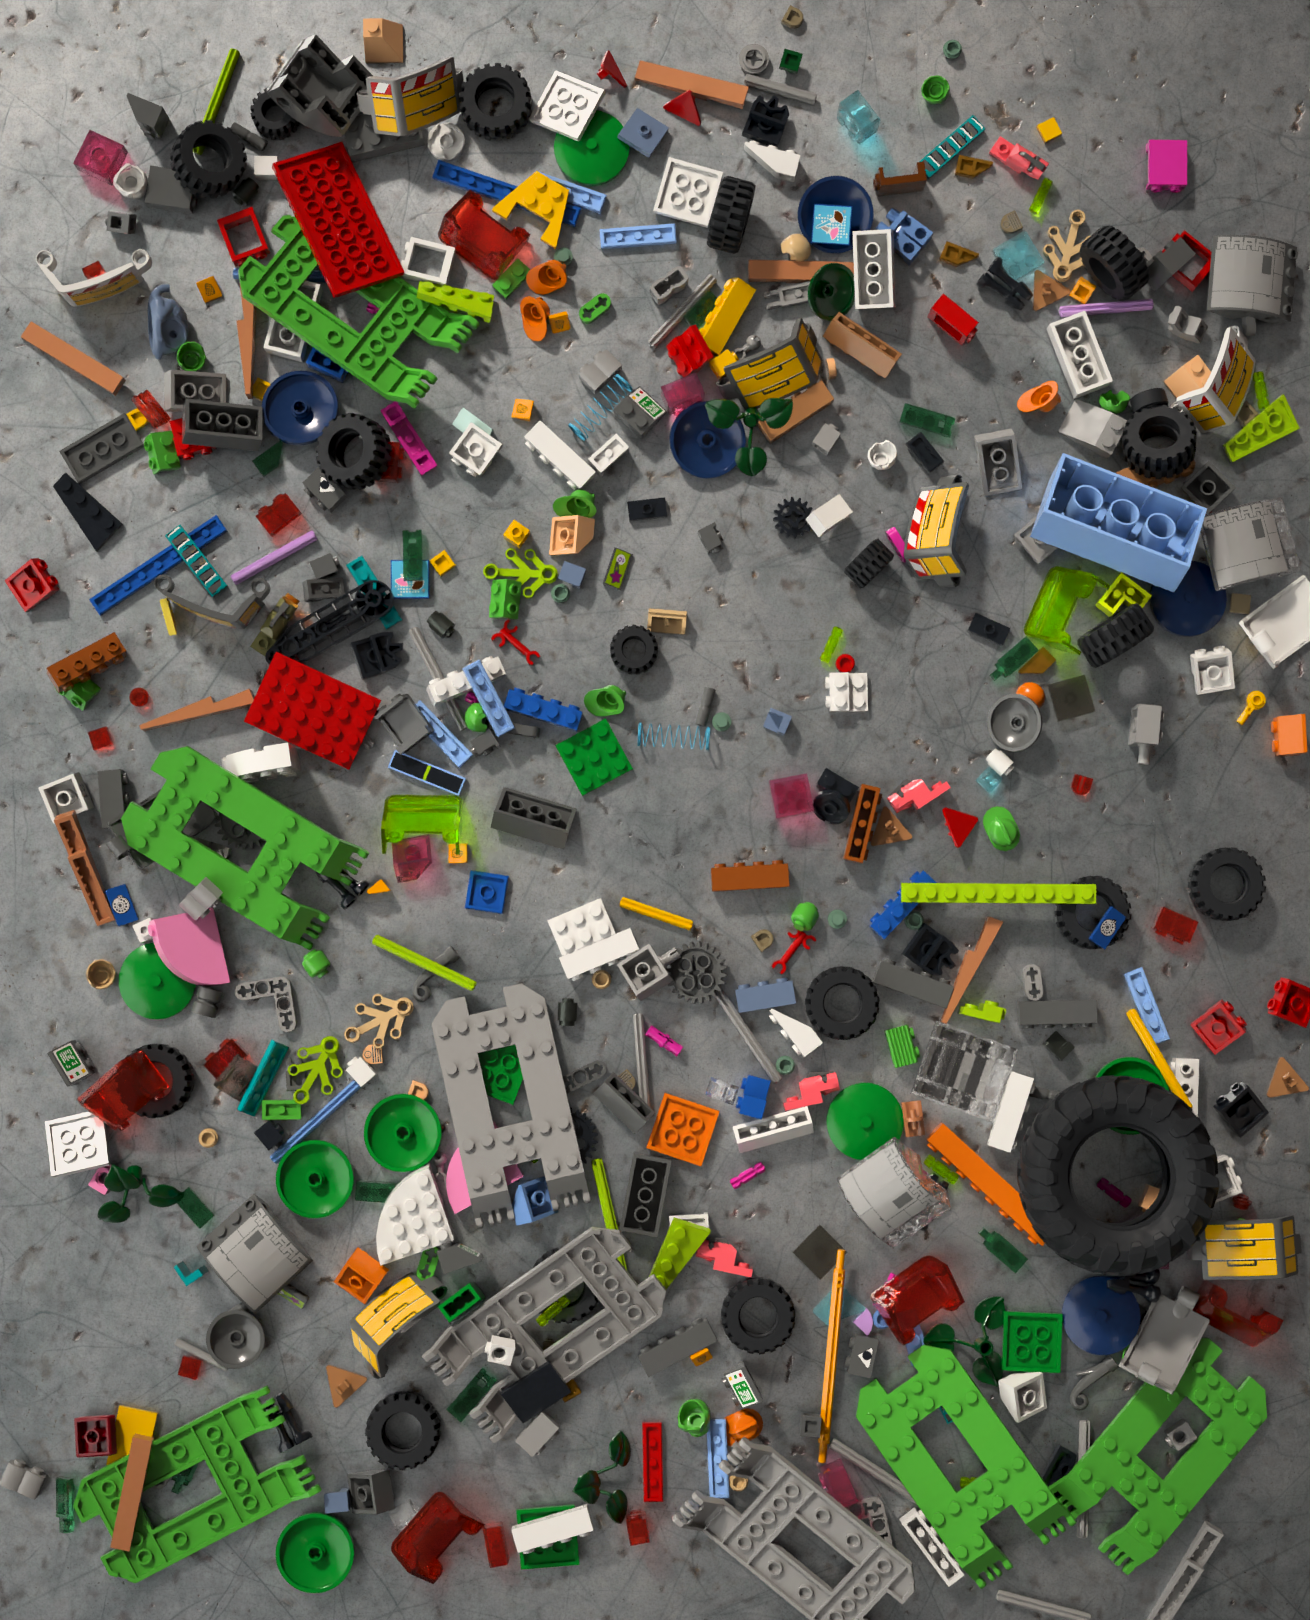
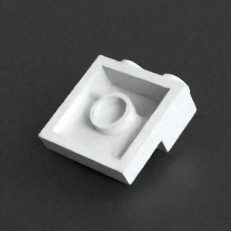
M471 422L449 454L452 456L451 461L459 467L461 464L468 468L466 471L470 475L482 477L503 445Z
M1216 646L1213 648V651L1206 652V649L1195 650V654L1190 655L1191 670L1194 675L1195 692L1197 695L1235 688L1232 652L1228 648Z
M829 673L828 677H825V689H829V696H826V708H829V712H868L867 673Z

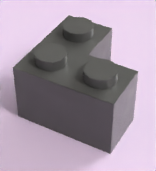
M1181 237L1176 242L1171 240L1164 247L1166 251L1162 252L1160 250L1146 263L1150 273L1148 284L1154 291L1196 255Z

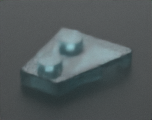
M845 1288L843 1290L841 1319L863 1312L866 1309ZM832 1289L812 1310L826 1325L829 1324Z

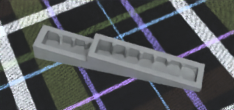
M1206 1520L1203 1522L1147 1620L1173 1619L1204 1571L1203 1567L1224 1536L1221 1529Z

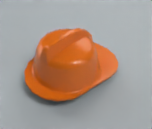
M549 260L533 267L526 276L528 287L533 292L542 295L562 288L567 282L566 264H562L557 260Z
M530 296L524 297L520 303L524 331L531 340L541 341L547 333L546 321L550 315V308L542 297L536 299Z
M1047 381L1040 386L1028 390L1019 398L1017 402L1018 409L1022 412L1034 410L1041 412L1051 411L1061 402V397L1057 393L1058 384L1055 381Z
M746 1408L725 1417L727 1445L731 1446L735 1441L739 1443L743 1437L750 1441L761 1433L763 1420L757 1411Z

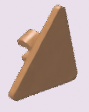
M1039 270L1034 272V311H1038L1071 293L1070 289Z
M884 806L871 841V846L912 839L909 831L889 808Z
M1280 1057L1267 1092V1097L1308 1091L1309 1087L1290 1064L1283 1057Z
M331 1365L326 1367L335 1408L339 1407L367 1381L365 1376Z

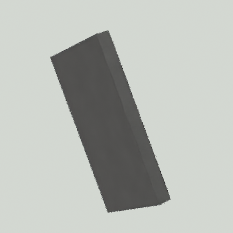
M123 413L59 452L80 485L144 447V443L126 413Z

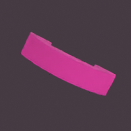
M394 401L380 410L421 476L438 466L398 402Z

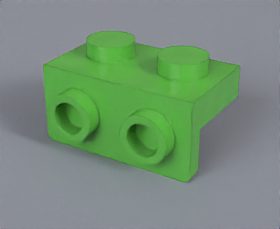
M172 431L150 433L145 438L144 448L148 452V464L150 469H152L153 475L161 471L181 468Z
M510 579L493 580L489 618L518 619L521 582Z
M89 679L84 683L79 682L67 692L62 691L59 694L70 700L74 707L83 711L86 709L87 703L100 692L101 688Z

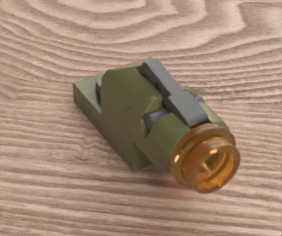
M289 593L282 596L259 629L261 631L250 647L265 656L266 652L288 628L287 624L299 607L298 603L300 601Z

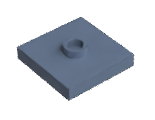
M637 108L617 138L650 158L668 132L669 127Z

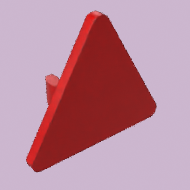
M608 50L605 53L597 75L601 80L610 75L626 88L627 84L611 52Z
M687 90L663 106L665 110L693 124L700 126L702 123L695 103V97L691 90Z
M945 807L942 811L946 819L945 826H948L950 830L948 835L952 836L955 847L959 848L978 822V817Z

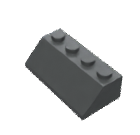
M503 787L494 810L490 828L564 849L577 809Z

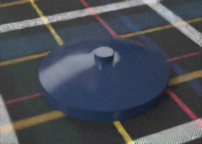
M828 176L814 182L803 194L798 207V224L803 236L812 246L827 253H843L852 250L853 231L870 230L873 223L874 211L869 194L858 182L845 176ZM814 204L852 206L849 245L811 243Z
M292 371L281 375L270 384L262 400V416L267 428L277 439L291 445L300 446L317 442L318 437L323 434V428L329 426L328 422L332 419L337 420L339 411L338 399L330 383L322 376L310 371Z
M708 401L697 402L686 407L675 418L669 435L671 453L677 464L689 474L700 478L719 477L737 465L735 461L736 452L739 448L745 447L746 444L744 426L741 420H734L730 428L720 429L715 427L710 422L705 403Z
M1191 561L1190 568L1175 592L1153 584L1150 589L1152 596L1149 599V603L1155 620L1161 627L1174 635L1193 637L1209 631L1220 621L1226 608L1227 594L1225 586L1219 587L1215 571L1208 565L1198 561Z
M1106 1276L1089 1277L1077 1283L1067 1294L1062 1307V1322L1068 1337L1080 1349L1095 1355H1110L1123 1350L1135 1338L1140 1326V1308L1134 1294L1127 1291L1121 1295L1107 1288V1281L1113 1278Z

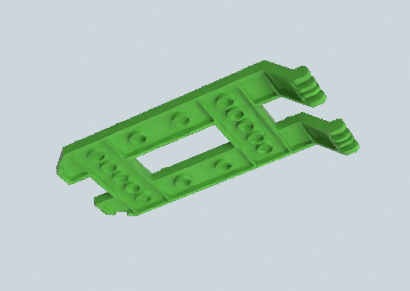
M283 215L272 228L271 233L286 243L265 267L249 256L238 270L242 297L387 400L407 403L413 408L419 405V400L410 395V393H414L419 398H424L430 390L429 385L422 382L421 379L426 380L432 385L438 379L428 370L407 367L393 357L409 335L413 332L432 346L450 348L454 352L459 353L462 345L453 338L466 343L473 333L464 325H468L473 330L480 326V323L472 316L450 313L441 306L416 298L418 290L402 278L397 277L355 291L380 309L361 333L357 332L299 291L301 286L318 267V264L296 217H291V215Z
M189 746L161 752L150 770L167 780L150 809L146 810L132 801L121 818L128 845L194 886H197L207 877L223 892L219 897L222 899L220 902L280 939L311 950L313 943L303 938V934L306 933L313 939H318L319 934L308 927L320 933L323 927L313 922L312 919L316 917L323 923H327L330 917L320 910L294 901L283 894V890L300 862L319 874L350 886L353 880L341 873L343 868L357 875L358 870L347 864V862L361 868L362 862L354 859L351 855L354 852L365 859L368 857L369 852L358 845L335 837ZM200 801L267 841L249 872L183 832Z
M1201 1338L1173 1395L1155 1385L1152 1386L1144 1382L1073 1469L1049 1486L1053 1494L1056 1492L1060 1494L1057 1499L1066 1508L1070 1505L1074 1507L1070 1513L1075 1519L1096 1505L1111 1486L1138 1510L1124 1527L1105 1538L1098 1547L1102 1553H1106L1111 1545H1116L1108 1555L1111 1561L1114 1560L1116 1566H1120L1124 1559L1129 1557L1130 1560L1122 1568L1126 1575H1129L1135 1567L1152 1558L1267 1418L1266 1393L1261 1385L1248 1376L1241 1386L1235 1389L1211 1366L1223 1350L1210 1338ZM1187 1397L1212 1421L1167 1476L1162 1479L1137 1455L1181 1401Z
M923 1344L907 1356L918 1371L913 1377L889 1394L877 1378L860 1389L856 1418L958 1564L983 1589L987 1584L980 1576L981 1572L984 1571L992 1582L996 1578L989 1567L994 1570L998 1577L1002 1575L1001 1569L995 1564L998 1560L1003 1563L1006 1570L1009 1571L1013 1568L1008 1557L991 1541L981 1527L988 1520L1012 1504L1025 1524L1040 1538L1044 1545L1050 1542L1049 1537L1043 1531L1046 1527L1050 1529L1054 1537L1059 1536L1058 1531L1052 1524L1053 1522L1062 1533L1066 1531L1065 1526L1059 1521L1060 1517L1064 1516L1070 1526H1074L1077 1522L1070 1511L1052 1493L952 1350ZM940 1406H943L988 1470L958 1492L912 1428L913 1425Z
M268 1385L259 1390L243 1394L154 1440L143 1491L205 1460L222 1493L156 1528H153L140 1504L130 1552L113 1549L100 1557L110 1576L128 1579L130 1582L137 1583L293 1501L311 1497L322 1490L319 1484L309 1489L304 1485L314 1481L316 1478L314 1474H311L301 1479V1477L312 1471L310 1467H306L299 1472L297 1471L296 1467L306 1462L304 1455L278 1463L258 1474L241 1440L257 1432L274 1428L286 1421L283 1415H279L273 1420L270 1419L269 1414L277 1412L279 1410L278 1405L265 1410L266 1407L276 1402L273 1397L265 1402H261L259 1398L270 1393ZM129 1454L83 1477L73 1505L82 1523L100 1514L111 1537L113 1536Z

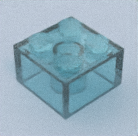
M859 90L839 103L837 120L841 126L845 125L848 129V135L853 141H857L860 145L878 131L880 118Z

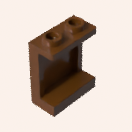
M917 162L911 175L886 178L884 177L883 167H879L877 174H875V179H873L874 191H877L878 197L923 191L927 181L925 163Z

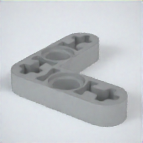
M269 978L245 982L236 986L235 995L240 1000L274 996L280 1029L284 1032H291L296 1028L297 1018L292 986L288 978ZM280 980H283V983H287L284 991H281V988H274L275 993H272L270 981H273V985L280 984ZM260 983L268 985L267 993L261 994L258 992ZM251 984H254L256 996H253V992L246 993V997H243V994H239L242 986L245 989H251ZM282 999L290 1001V1007L287 1010L280 1008V1001ZM292 1011V1015H288V1019L293 1021V1025H290V1029H287V1026H283L286 1017H281V1013Z
M869 1497L842 1503L849 1511L855 1505L860 1506L861 1513L856 1517L860 1520L868 1518L870 1528L878 1535H883L884 1540L892 1545L884 1504L880 1498ZM876 1501L877 1504H880V1506L877 1507V1511H874L873 1508L867 1509L868 1513L865 1514L863 1503H866V1507L872 1506V1502ZM878 1520L885 1523V1527L881 1531L874 1529V1523Z

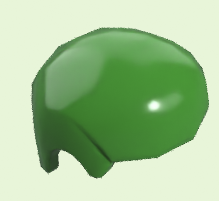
M939 75L930 76L922 85V96L933 105L941 104L946 101L950 93L948 81Z
M196 342L182 344L177 352V362L184 371L197 372L203 368L206 362L204 349Z
M1109 390L1100 395L1099 404L1104 410L1120 414L1126 409L1131 398L1124 391L1113 394L1112 390Z
M472 703L465 712V723L474 732H486L487 725L482 723V719L486 715L483 713L480 703Z

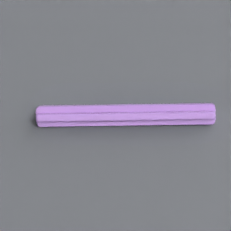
M1142 299L1061 306L1059 308L1060 317H1069L1082 311H1086L1087 315L1152 310L1153 300Z
M309 531L231 575L232 581L235 585H238L317 541L315 533Z

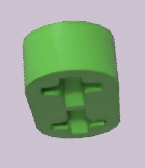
M601 293L581 307L579 311L580 320L585 324H590L610 309V297L607 294ZM599 299L602 301L607 300L605 307L601 305L596 308L599 305ZM594 309L591 313V318L583 317L584 311L590 312Z
M438 1246L432 1248L435 1249V1254H437V1251L439 1249ZM431 1248L422 1252L416 1274L421 1281L434 1275L439 1261L438 1255L433 1256L431 1262L427 1261L429 1254L426 1251H430ZM426 1264H428V1271L431 1272V1275L423 1277V1273L420 1270H424Z

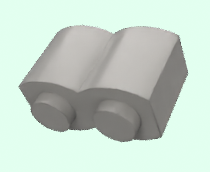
M681 266L673 268L666 277L656 280L651 285L650 295L657 305L663 304L673 294L679 293L686 288L689 277Z
M607 349L596 353L593 357L594 361L589 365L586 363L579 370V379L594 394L599 392L622 370L620 362Z
M205 877L179 903V906L195 921L199 917L203 919L211 911L208 908L210 906L215 908L222 900L219 897L223 892Z
M15 1459V1461L11 1460L8 1463L0 1485L35 1500L41 1491L47 1475L43 1473V1469L39 1467L29 1468L26 1466V1462Z

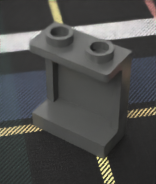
M399 693L391 699L392 703L390 705H384L376 711L378 714L374 716V719L379 720L398 745L396 750L401 755L407 753L435 730L409 694L401 695Z

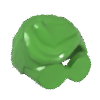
M690 1399L680 1407L677 1417L679 1429L689 1432L694 1437H701L709 1431L711 1413L710 1408L704 1401Z

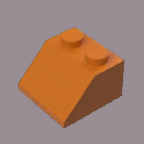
M1305 714L1273 718L1271 732L1274 733L1272 751L1275 752V756H1298L1307 753Z
M357 1247L334 1280V1283L363 1304H366L389 1269L384 1265L380 1266V1262Z

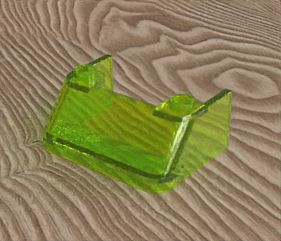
M1059 566L1052 567L1046 575L1024 626L1025 635L1059 651L1080 655L1081 651L1070 645L1071 636L1064 632V629L1078 598L1085 599L1089 597L1095 586L1109 589L1110 585L1093 573Z
M445 795L388 796L385 799L381 824L382 854H386L388 842L397 843L404 838V833L442 834V839L449 844L455 843L456 855H460L462 799L458 796Z

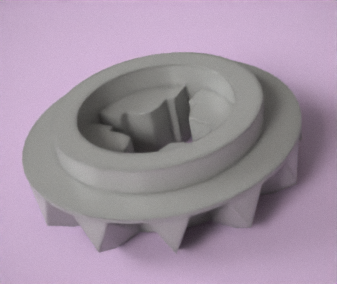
M758 44L745 46L739 54L740 66L744 72L746 71L751 75L755 73L760 74L769 63L768 52ZM754 53H756V59L759 61H756L754 66H752L751 60L748 59L752 58Z

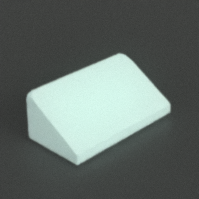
M465 408L461 409L452 424L462 433H464L471 422L490 436L494 433L492 428Z

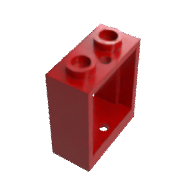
M253 207L217 219L235 267H241L249 256L256 260H262L270 254ZM253 221L262 246L235 255L226 230Z
M1184 230L1181 235L1177 233L1172 240L1176 242L1181 237L1198 256L1207 262L1193 280L1189 279L1180 270L1173 275L1176 280L1193 292L1210 271L1211 251Z
M942 294L931 307L927 318L961 345L965 342L970 343L978 331L976 327L979 322L945 294Z

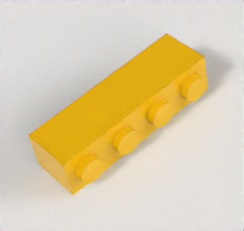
M739 277L731 278L725 283V290L714 303L716 306L706 316V323L699 330L712 355H720L756 289Z

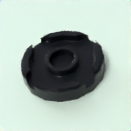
M827 789L817 793L813 800V810L820 820L824 822L826 820L830 822L829 824H841L846 821L850 813V804L843 794Z

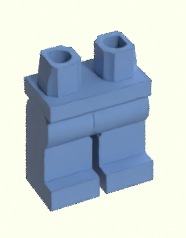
M892 208L886 215V218L892 222L890 227L881 221L875 230H893L894 252L910 266L920 254V251L932 239L933 232L908 215L904 210L899 212Z

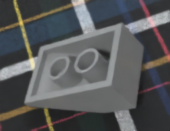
M169 370L165 372L164 411L182 412L185 399L226 403V374Z
M1075 399L1058 433L1108 459L1123 434V428L1127 420L1110 411Z
M1006 429L975 435L976 454L984 495L989 496L1022 489L1016 438L1013 430Z

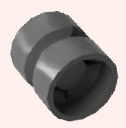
M199 985L196 992L198 1000L194 1001L191 1012L216 1018L218 1011L216 1003L220 1002L223 992Z

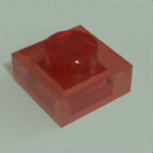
M99 261L82 268L87 279L105 273Z
M107 726L88 732L94 751L113 745Z
M183 1355L178 1375L197 1380L203 1360Z

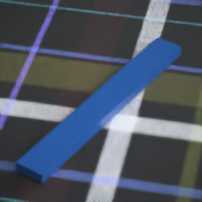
M438 160L432 176L434 180L499 202L518 187ZM567 203L562 223L576 227L581 208ZM519 204L515 206L516 208L530 212L529 210L525 209Z
M215 515L188 533V535L201 550L228 531L219 517ZM170 545L89 600L98 614L102 616L153 582L159 575L165 574L184 560L175 548Z

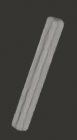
M746 74L744 79V85L808 104L814 105L817 99V94L754 75Z

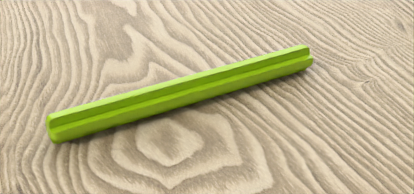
M231 48L228 52L202 121L203 123L206 120L215 122L240 52L234 48ZM205 147L193 148V153L202 155Z
M375 935L372 943L465 989L473 991L476 987V981L380 935Z
M601 1158L591 1161L606 1229L618 1230L603 1161ZM622 1254L617 1259L627 1270L624 1254Z

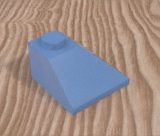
M545 1176L518 1185L512 1203L516 1225L531 1223L559 1212L558 1210L553 1211Z

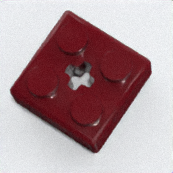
M115 1415L84 1416L74 1419L77 1458L117 1454Z

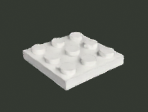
M555 71L529 120L534 124L579 142L606 93L601 88Z
M669 157L653 213L708 228L723 172Z
M102 1109L45 1122L50 1170L53 1178L110 1166L105 1117Z

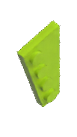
M419 281L416 298L438 306L445 304L450 310L457 312L459 309L468 312L467 315L473 318L477 315L484 318V322L490 323L494 295L486 292L455 288L449 285L434 284L428 281Z
M1280 395L1222 445L1230 462H1234L1300 429L1285 395Z
M674 1217L649 1277L655 1274L665 1289H667L711 1233L710 1228Z

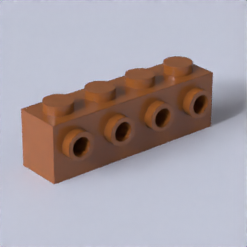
M113 632L47 667V675L58 693L62 691L67 692L75 684L88 681L92 675L105 672L112 664L118 665L126 658V649L116 633Z
M865 784L860 785L842 860L862 864L863 860L867 861L869 850L866 848L867 843L871 842L874 831H871L872 823H876L878 812H875L877 804L880 805L881 788Z
M783 860L772 861L770 865H764V861L753 862V866H745V862L734 863V867H726V864H714L715 868H711L712 892L789 887L788 863L784 864Z

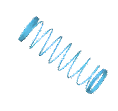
M616 374L615 378L613 377L621 388L623 386L629 392L633 391L631 385L619 374ZM593 398L603 409V405L600 404L595 398ZM588 406L594 414L597 413L590 406ZM572 423L568 424L569 428L580 439L586 440L585 435Z
M639 723L637 746H640L641 743V726L643 733L642 723ZM707 727L705 733L706 750H709L710 727Z

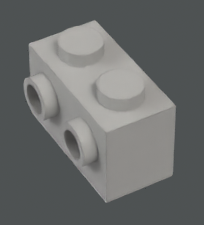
M543 1410L516 1437L515 1442L531 1457L535 1454L539 1456L546 1448L544 1444L549 1439L553 1441L560 1433L558 1431L560 1425Z

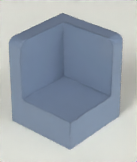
M564 561L558 579L580 589L586 569Z
M770 708L763 727L784 736L792 716Z
M343 1488L340 1492L324 1494L325 1514L347 1512L350 1510L349 1488Z

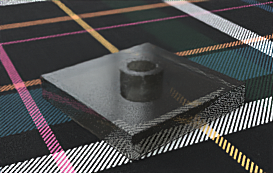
M1085 675L1047 685L1057 722L1095 712Z
M237 1054L213 1085L241 1102L258 1066Z
M819 1224L798 1245L793 1253L821 1280L836 1264L837 1250L845 1249Z

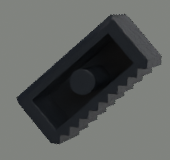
M825 768L816 783V787L819 786L823 790L830 789L843 794L849 803L859 789L858 786Z

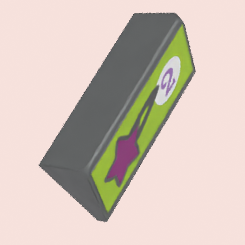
M614 547L603 585L621 591L633 554Z
M289 1283L278 1293L301 1309L304 1308L309 1300L308 1295Z

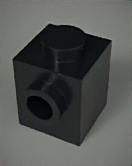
M268 1120L254 1132L268 1151L272 1148L277 1150L284 1144L282 1140L286 1137L283 1127L279 1123L275 1124L272 1120Z

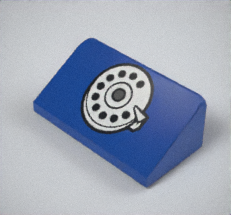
M126 884L105 890L119 927L139 920Z
M1112 906L1109 907L1089 937V940L1105 950L1126 917Z

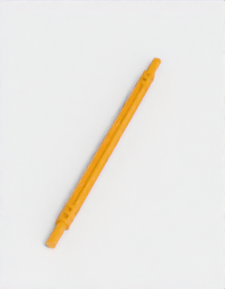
M843 1249L837 1250L836 1268H834L821 1404L820 1438H818V1443H820L818 1462L826 1463L827 1444L830 1443L845 1280V1250Z

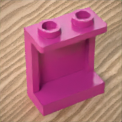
M1149 139L1146 144V153H1148V183L1146 190H1151V192H1162L1163 190H1170L1172 193L1181 192L1187 186V140Z

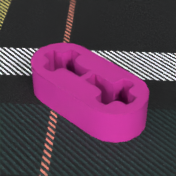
M892 527L885 531V534L901 561L906 562L904 558L905 543L896 528Z

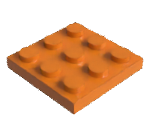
M664 1093L646 1148L702 1166L720 1111Z

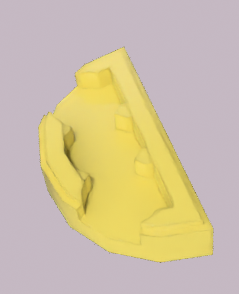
M168 598L160 599L168 634L170 636L176 635V622L171 603Z

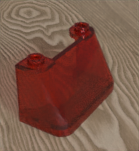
M470 189L444 215L438 237L446 246L454 247L459 256L487 277L497 280L527 243L531 234L521 227H514L512 231L508 230L482 210L483 200L481 196Z
M141 1049L115 1064L76 1100L83 1108L115 1131L118 1129L123 1131L130 1126L129 1121L136 1112L149 1101L161 1099L165 1095L164 1091L170 1086Z
M933 1256L922 1257L876 1289L870 1296L874 1306L897 1341L902 1345L912 1342L916 1336L913 1328L941 1308L947 1311H955L965 1302L948 1265Z
M1203 1279L1197 1291L1200 1297L1193 1311L1210 1320L1208 1325L1248 1346H1257L1277 1333L1284 1321L1265 1310L1261 1315L1255 1316L1251 1314L1248 1320L1225 1308L1224 1306L1228 1299L1226 1291L1208 1280Z
M436 1492L394 1539L391 1551L409 1574L434 1584L443 1571V1566L438 1560L443 1552L462 1531L473 1536L485 1524L479 1517L446 1493Z

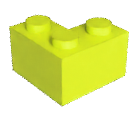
M1121 572L1095 606L1110 617L1122 603L1127 607L1137 603L1143 608L1152 595Z

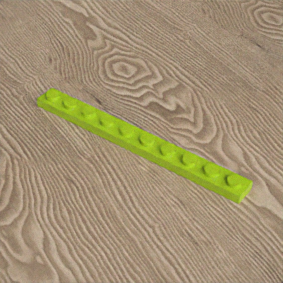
M901 883V903L1096 904V884Z

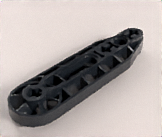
M379 580L364 582L291 625L266 652V662L270 665L275 652L285 653L287 657L291 659L296 658L297 660L295 661L298 662L315 658L385 617L394 605L392 590L388 585ZM373 583H376V590H373ZM389 590V593H388L387 595L383 596V595L381 594V593H383V592ZM349 596L351 602L338 609L335 604ZM373 596L379 597V599H376L378 601L376 604L371 602ZM333 606L335 611L321 619L319 613ZM357 606L360 613L356 614L353 607ZM347 610L350 611V613L346 614L345 616H344V614H343V615L340 616L338 619H336V620H334V621H332V622H330V623H328V624L326 625L327 622H329L330 620L334 619L335 617L341 615L342 613L346 612ZM316 615L318 621L305 628L302 623ZM353 615V617H352L351 619H349V620H347L346 622L340 624L339 626L335 627L334 629L329 630V629H331L333 626L337 625L338 623H340V622L346 620V618H347L348 616ZM365 617H368L373 620L367 623ZM362 619L365 624L351 632L348 627ZM300 625L302 630L288 638L287 635L290 631ZM346 629L348 634L334 642L332 636ZM307 634H309V635L312 636V637L310 638V640H311L310 642L306 641V639H307V636H306V635H307ZM329 638L332 644L318 651L315 646ZM291 643H295L296 650L290 653L288 646ZM313 648L315 651L313 655L300 659L299 655Z

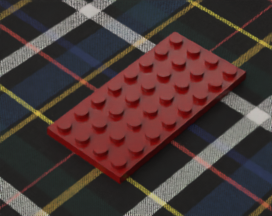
M342 142L272 163V169L334 298L404 275L399 259Z

